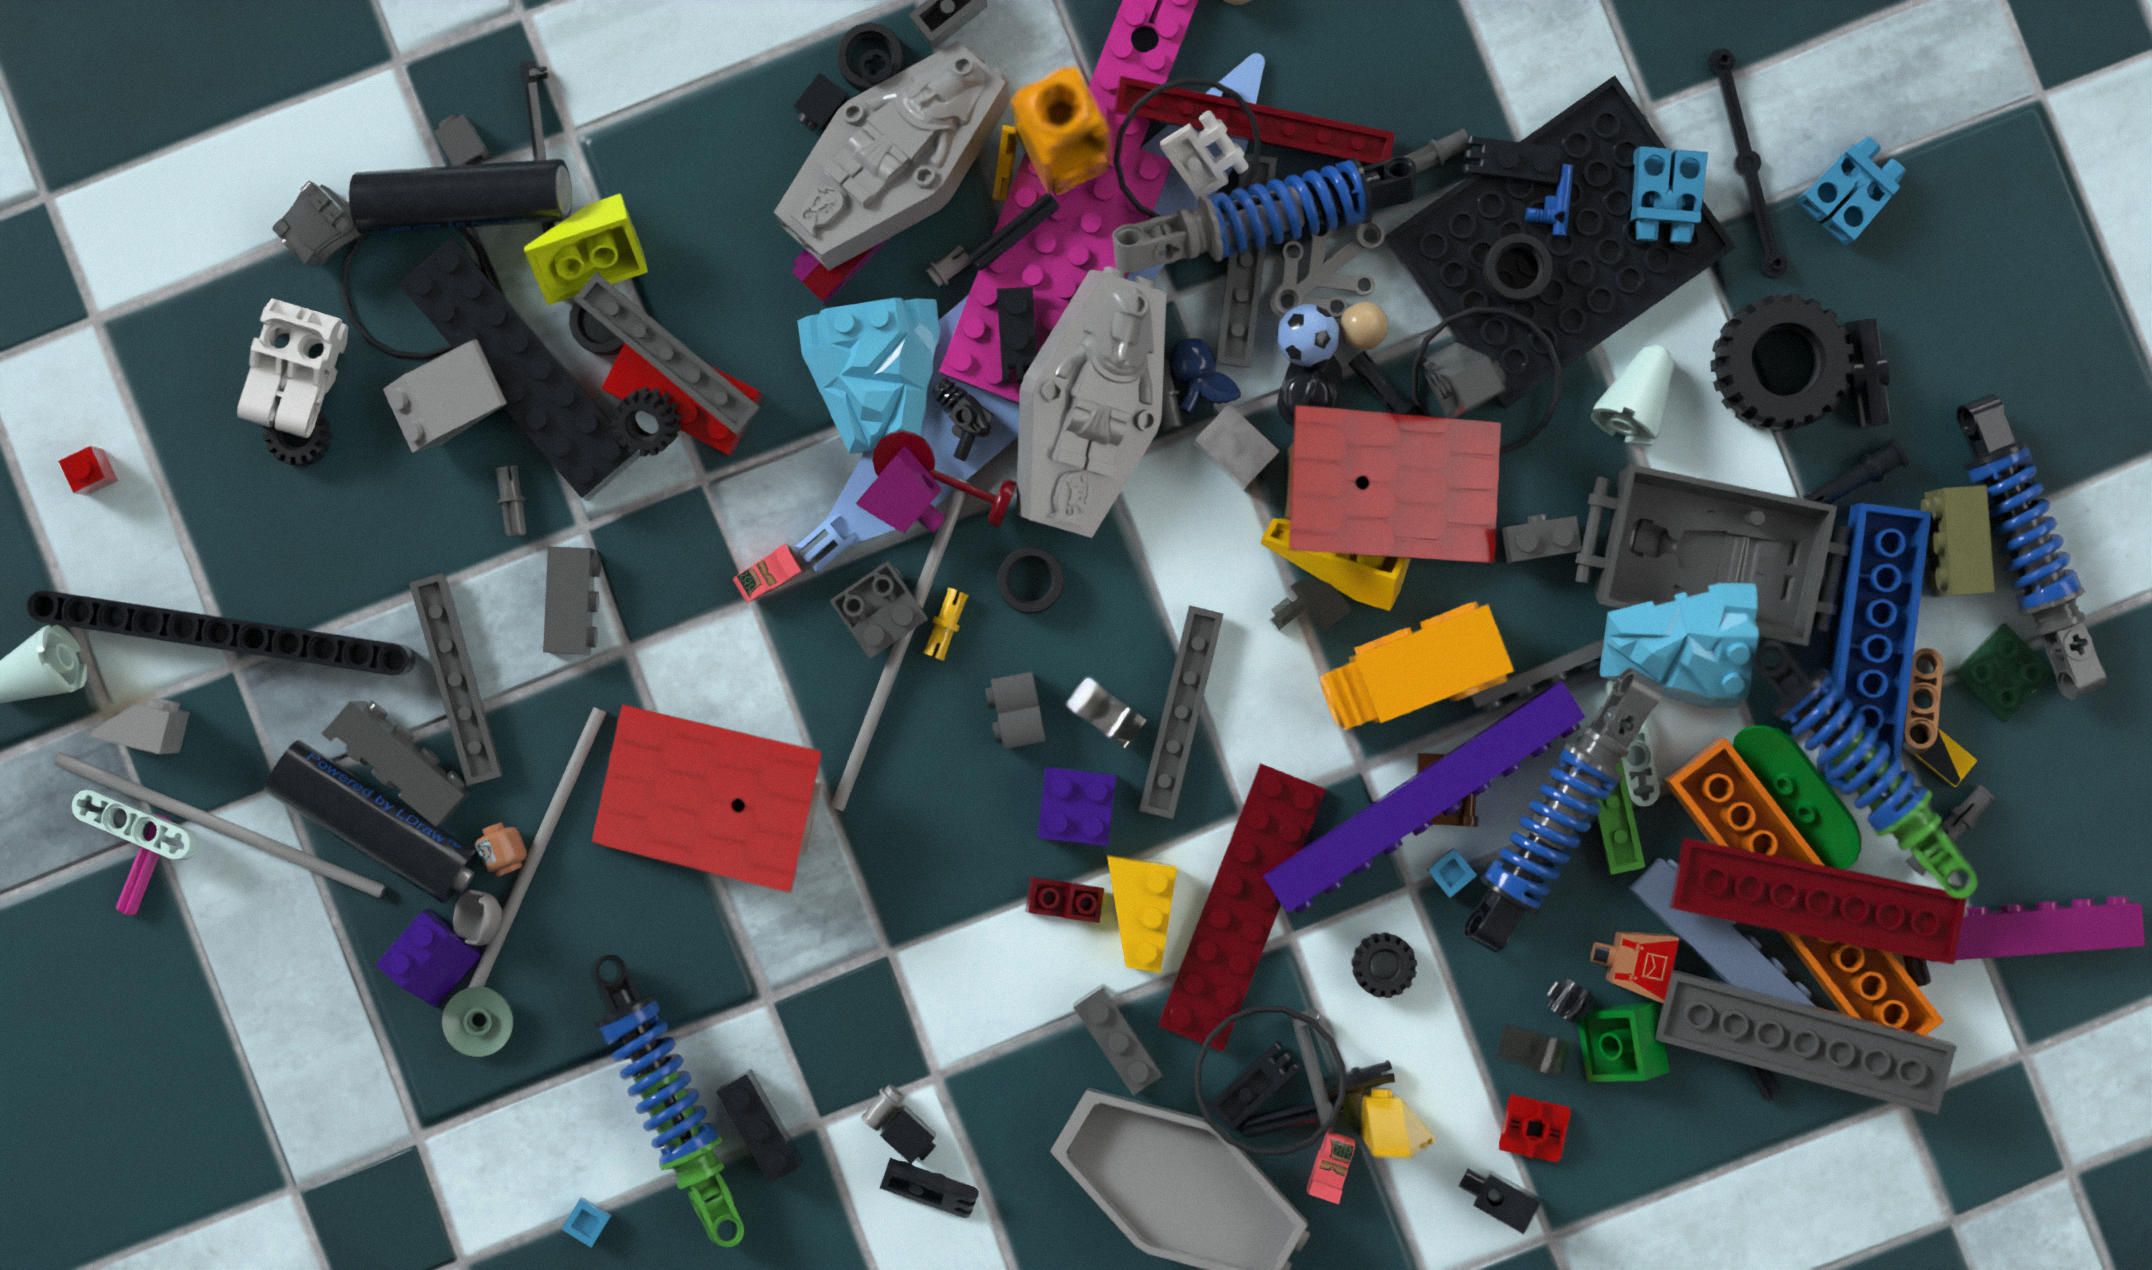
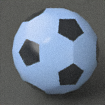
M1302 304L1289 310L1279 322L1276 333L1277 343L1282 354L1290 362L1306 367L1317 366L1327 361L1337 349L1340 339L1339 327L1335 318L1327 309L1312 304Z

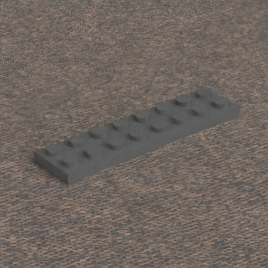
M1673 969L1655 1036L1657 1041L1937 1115L1957 1049L1955 1043Z

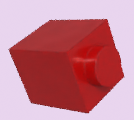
M89 446L58 461L73 493L87 496L118 481L104 449Z

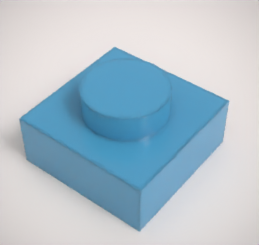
M1455 848L1449 850L1426 869L1449 898L1477 876Z
M581 1197L563 1225L562 1230L592 1248L612 1215Z

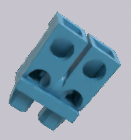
M1870 136L1858 144H1853L1847 148L1796 200L1800 206L1820 222L1847 195L1848 198L1822 224L1844 246L1853 242L1861 234L1891 196L1900 188L1898 182L1906 171L1894 159H1890L1880 169L1872 159L1881 150V147Z
M1641 146L1634 150V188L1630 221L1636 222V239L1638 241H1657L1659 224H1670L1669 243H1691L1694 226L1701 222L1700 211L1708 152L1679 149L1672 152V149Z

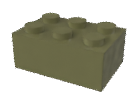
M1987 485L1943 488L1925 492V499L1921 501V511L1931 512L1926 555H1929L1930 569L1926 572V584L1928 590H1932V597L1995 592Z

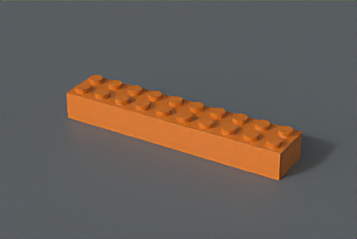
M1717 737L1662 780L1710 843L1824 866L1726 738ZM1778 930L1842 1014L1925 1036L1944 1022L1891 952Z

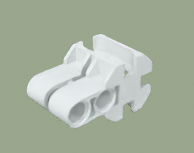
M271 298L264 308L260 319L264 324L260 338L254 337L251 346V367L238 404L237 416L240 419L271 427L275 422L277 430L309 438L313 432L325 393L329 391L335 381L338 371L334 367L339 353L344 354L348 338V326L343 324L340 318ZM285 333L289 334L290 341L288 345L281 349L276 348L275 341L277 337ZM318 343L323 344L324 351L322 355L311 359L309 357L310 348Z

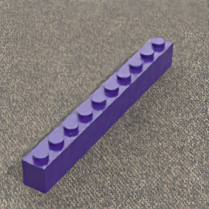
M1556 682L1262 876L1287 913L1294 910L1296 914H1299L1314 904L1312 897L1324 891L1327 895L1343 885L1344 882L1341 878L1351 871L1355 875L1360 874L1374 864L1371 858L1383 851L1385 856L1394 852L1403 845L1400 839L1413 832L1417 836L1433 825L1430 820L1441 812L1446 817L1462 806L1460 802L1462 798L1470 793L1476 797L1492 787L1490 780L1500 773L1504 778L1511 775L1522 767L1519 761L1529 754L1536 758L1551 748L1549 741L1558 735H1561L1564 739L1581 728L1578 722L1586 717L1564 683Z

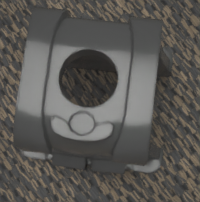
M308 181L301 188V192L294 204L272 228L278 237L282 238V243L295 256H298L306 266L310 267L323 265L336 251L363 235L355 228L347 203L341 196L325 185L321 184L318 186L312 181Z

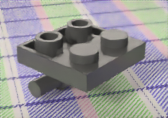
M889 560L830 600L869 659L929 619L904 583V577L897 567L894 568Z

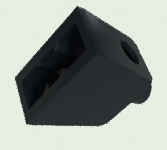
M1468 1168L1458 1186L1476 1196L1473 1204L1476 1208L1522 1234L1526 1232L1541 1203V1197L1493 1171H1490L1487 1178ZM1492 1189H1497L1504 1194V1199L1500 1202H1495L1488 1197V1193Z

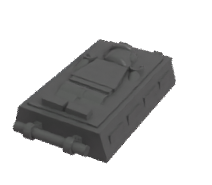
M1628 464L1618 474L1614 498L1607 497L1611 479L1596 477L1593 494L1589 493L1587 503L1591 506L1581 553L1577 552L1575 563H1578L1575 581L1589 584L1592 567H1598L1594 594L1599 604L1622 609L1653 601L1656 606L1675 601L1674 595L1686 592L1687 597L1709 592L1708 586L1718 583H1752L1757 588V614L1755 622L1758 628V636L1808 646L1815 611L1818 612L1815 629L1829 632L1832 615H1836L1838 608L1835 600L1844 557L1849 556L1850 546L1847 545L1851 529L1849 527L1836 525L1833 542H1830L1837 506ZM1605 507L1611 508L1602 556L1598 557L1595 556L1604 509ZM1827 553H1830L1821 601H1817Z

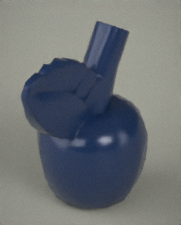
M1186 338L1175 344L1171 356V371L1174 379L1180 384L1188 385L1186 396L1180 407V410L1188 414H1193L1200 395L1210 403L1217 404L1229 403L1231 400L1235 401L1241 397L1238 386L1230 377L1221 372H1215L1216 362L1213 352L1203 339Z

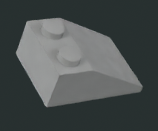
M477 339L471 340L414 369L383 388L412 453L445 444L507 404Z

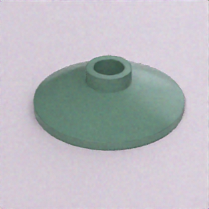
M470 987L461 990L449 1000L442 1015V1028L447 1041L460 1053L472 1057H483L497 1052L506 1044L513 1030L514 1019L510 1005L502 995L486 987ZM477 1013L483 1014L486 1018V1023L477 1024L474 1021V1015Z

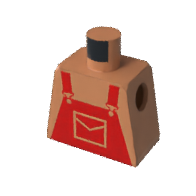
M1619 931L1615 934L1613 946L1594 942L1590 962L1608 966L1606 980L1664 1003L1679 937L1662 933Z

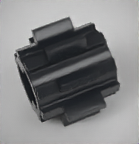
M1567 977L1563 979L1561 984L1555 981L1546 994L1550 997L1546 1006L1572 1024L1577 1017L1583 1020L1592 1007L1588 1001L1593 995Z

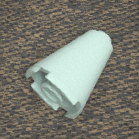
M1659 345L1642 348L1594 405L1591 419L1599 428L1613 437L1616 431L1625 435L1624 442L1644 447L1654 444L1659 435L1674 368V360L1669 350Z
M50 625L45 626L1 659L0 703L69 693L82 688L87 680L86 662L79 663L76 653L80 652L81 648L71 633L60 625L53 627Z

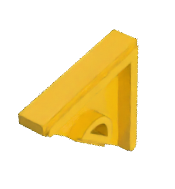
M1003 125L992 200L1004 202L1007 199L1018 143L1017 130L1013 126Z

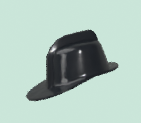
M1334 355L1322 364L1313 367L1300 366L1290 362L1277 401L1279 414L1286 424L1294 428L1295 406L1334 407L1343 375L1341 365Z

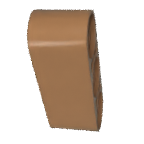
M1922 648L1913 655L1902 747L1912 754H1921L1930 748L1936 741L1938 733L1943 659L1936 650L1931 648ZM1916 660H1928L1933 666V672L1931 674L1919 672L1916 667ZM1916 693L1926 695L1930 701L1929 708L1920 709L1915 706L1913 695ZM1910 729H1922L1927 735L1926 743H1915L1910 737Z

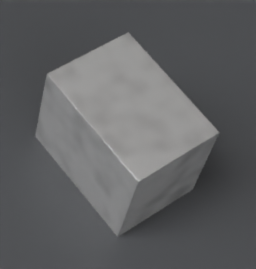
M1230 404L1221 411L1193 443L1242 491L1279 452L1272 443Z

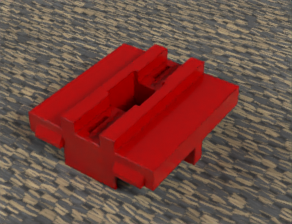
M1510 1094L1498 1149L1558 1163L1559 1159H1561L1571 1111H1569L1570 1107ZM1529 1121L1541 1122L1543 1124L1540 1136L1526 1133Z

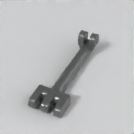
M1316 1009L1300 1012L1312 1017L1319 1023L1320 1013ZM1291 1016L1322 1127L1329 1120L1333 1109L1308 1028L1311 1025ZM1335 1121V1123L1326 1131L1327 1133H1330V1132L1334 1131L1335 1126H1336V1121Z

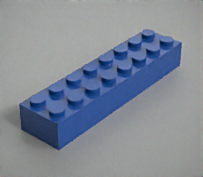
M1858 503L1850 505L1848 527L1851 529L1847 543L1850 546L1849 556L1844 557L1829 676L1840 688L1838 698L1846 697L1852 702L1850 713H1861L1865 717L1863 727H1873L1877 731L1876 742H1886L1890 746L1889 756L1900 758L1931 512ZM1823 743L1819 747V755L1827 749ZM1831 761L1823 766L1817 763V770L1830 786L1842 787L1847 782L1843 776L1838 780H1832L1829 777V772L1835 767Z

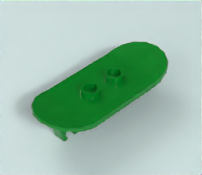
M1750 726L1738 732L1733 740V748L1824 866L1846 869L1854 864L1861 852L1862 836L1858 824L1800 746L1791 737L1783 733L1780 728Z

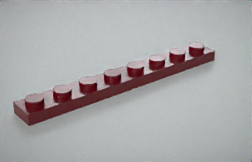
M1121 76L1118 82L1113 113L1127 116L1137 101L1156 86L1162 84ZM1177 87L1158 93L1138 109L1133 117L1177 127H1184L1190 123L1194 130L1203 131L1205 127L1199 120V117L1204 112L1211 111L1214 117L1221 119L1227 127L1226 134L1229 137L1255 142L1250 119L1235 99ZM1245 102L1256 116L1262 144L1343 161L1355 157L1362 165H1370L1391 159L1394 132Z

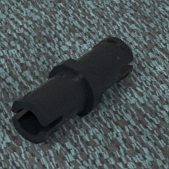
M1387 1060L1383 1063L1360 1069L1358 1066L1351 1068L1349 1072H1345L1346 1094L1355 1092L1359 1094L1372 1087L1394 1083V1073L1381 1075L1384 1071L1392 1070L1390 1061ZM1339 1074L1326 1078L1323 1077L1325 1087L1335 1086L1333 1089L1326 1090L1329 1100L1338 1097Z

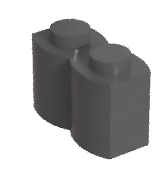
M1033 672L991 679L992 687L985 688L989 709L996 708L999 722L992 723L996 744L1003 742L1004 749L1046 741Z

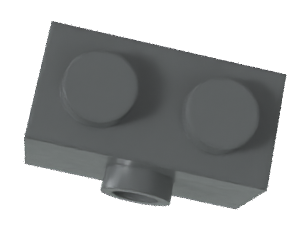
M1548 513L1527 517L1528 524L1501 529L1506 564L1582 551L1577 516L1549 520Z

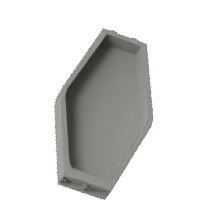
M957 41L848 100L837 110L775 209L774 214L782 229L829 271L940 211L951 200L1009 105L1011 96L1007 88L1009 84L1008 79L997 68L991 70L987 67L983 57L974 48L966 49Z
M1105 266L1103 272L1090 269L1025 373L1020 387L1016 515L1091 538L1158 432L1162 419L1166 292L1155 289L1156 282L1146 278L1135 276L1134 282L1124 279V271Z
M1088 1088L1050 1150L1054 1157L1129 1240L1147 1254L1206 1270H1289L1292 1264L1287 1259L1293 1249L1300 1252L1310 1235L1305 1230L1308 1225L1306 1218L1242 1149L1228 1144L1205 1121V1118Z

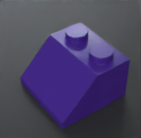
M429 908L422 911L375 965L402 989L437 1008L482 957L483 953L474 945L465 943L466 939L455 935L454 928L434 910Z

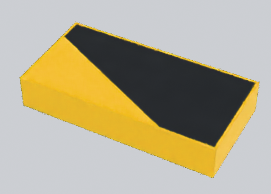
M1939 728L1936 741L1930 748L1921 754H1912L1951 787L1955 788L1978 761ZM1910 729V737L1915 743H1926L1927 735L1922 729Z

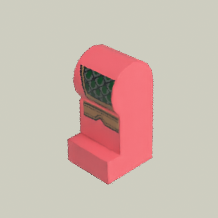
M784 544L767 557L735 576L733 581L746 603H750L804 573V570L790 546Z
M1333 1131L1326 1133L1306 1187L1309 1195L1339 1204L1343 1192V1184L1355 1148V1139Z

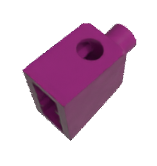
M906 446L902 448L856 502L859 507L902 533H906L916 520L931 533H934L947 518L931 505V502L942 491L940 485Z

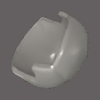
M467 890L460 895L455 905L453 916L454 933L458 937L466 939L465 943L470 945L482 946L490 943L496 937L502 925V908L491 894Z

